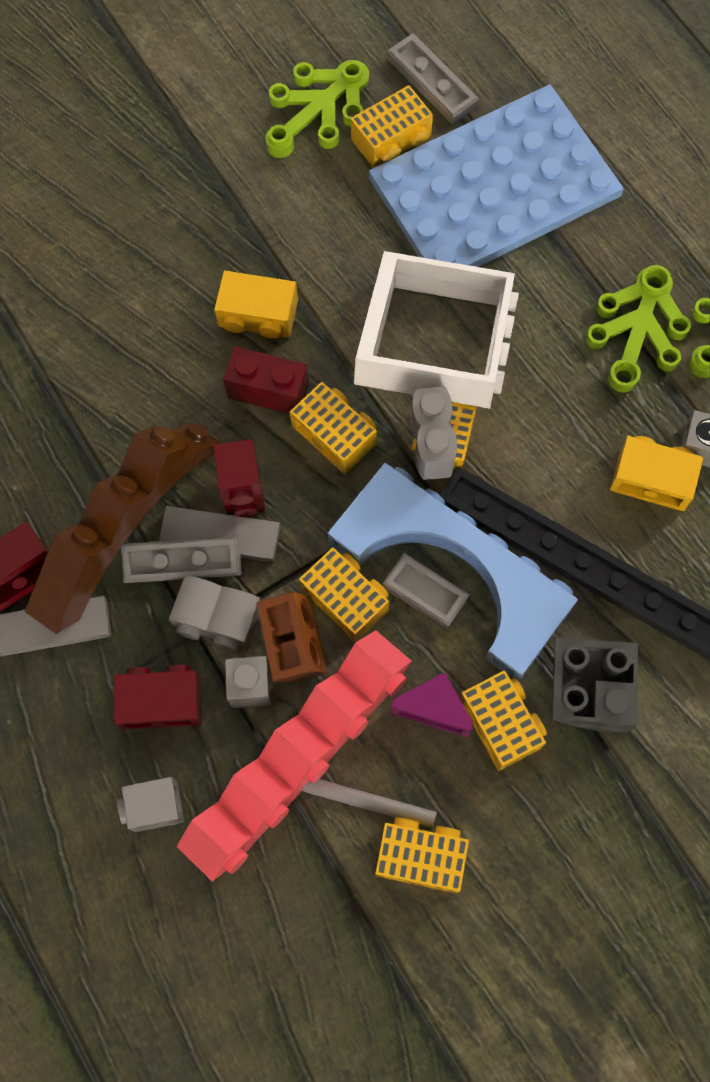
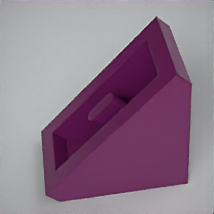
M445 672L394 698L392 702V715L467 738L469 737L473 722Z

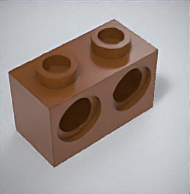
M293 591L257 602L272 680L274 682L295 683L328 674L312 597Z

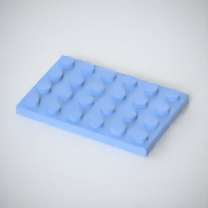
M551 84L369 170V180L418 257L480 267L621 197L624 190Z

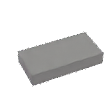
M403 553L382 584L388 592L447 630L470 596L464 590Z

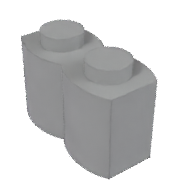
M444 386L416 389L413 395L411 429L417 441L415 463L418 473L423 480L451 477L454 469L457 439L450 425L452 401Z
M185 575L169 621L177 628L176 633L191 640H198L200 635L214 639L213 644L227 651L236 652L237 647L248 649L259 618L257 602L261 601V599L241 590L223 587L204 579Z

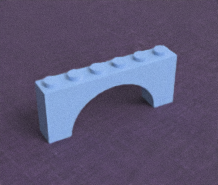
M384 463L328 532L329 545L334 547L340 554L344 552L350 554L360 566L380 550L404 543H422L437 546L465 560L485 581L496 606V637L485 660L500 671L505 670L511 679L515 677L520 681L576 604L578 599L572 595V589L558 579L552 581L540 573V567L531 559L525 556L519 558L509 551L506 542L492 533L487 535L476 527V522L462 511L456 513L444 505V499L431 489H426L425 491L413 483L414 479L404 469L400 467L393 469Z

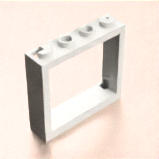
M384 251L355 358L354 384L414 395L416 389L444 386L452 402L490 409L493 393L501 395L505 371L498 370V365L506 366L510 343L503 342V337L511 338L515 316L507 314L508 311L515 312L519 293L512 292L515 273ZM394 288L496 305L497 310L485 375L378 357L377 353Z

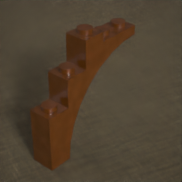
M187 423L172 430L155 425L135 433L118 474L95 483L80 523L55 534L25 612L55 634L78 622L106 569L139 522L181 477L202 461L213 456V445L220 442L210 436L206 428L194 423Z

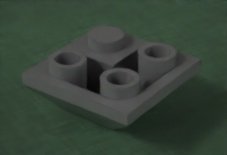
M555 637L552 720L585 730L628 733L637 725L638 643Z

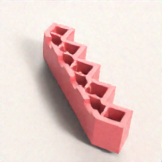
M376 630L356 642L338 672L315 686L300 713L275 729L259 758L235 773L219 801L191 820L177 848L212 882L225 871H228L230 874L237 871L248 857L246 852L269 827L275 828L289 812L287 807L300 794L307 782L310 781L312 784L317 782L329 768V760L349 738L354 740L361 734L369 722L367 718L388 695L393 697L404 686L407 677L403 674L412 660Z

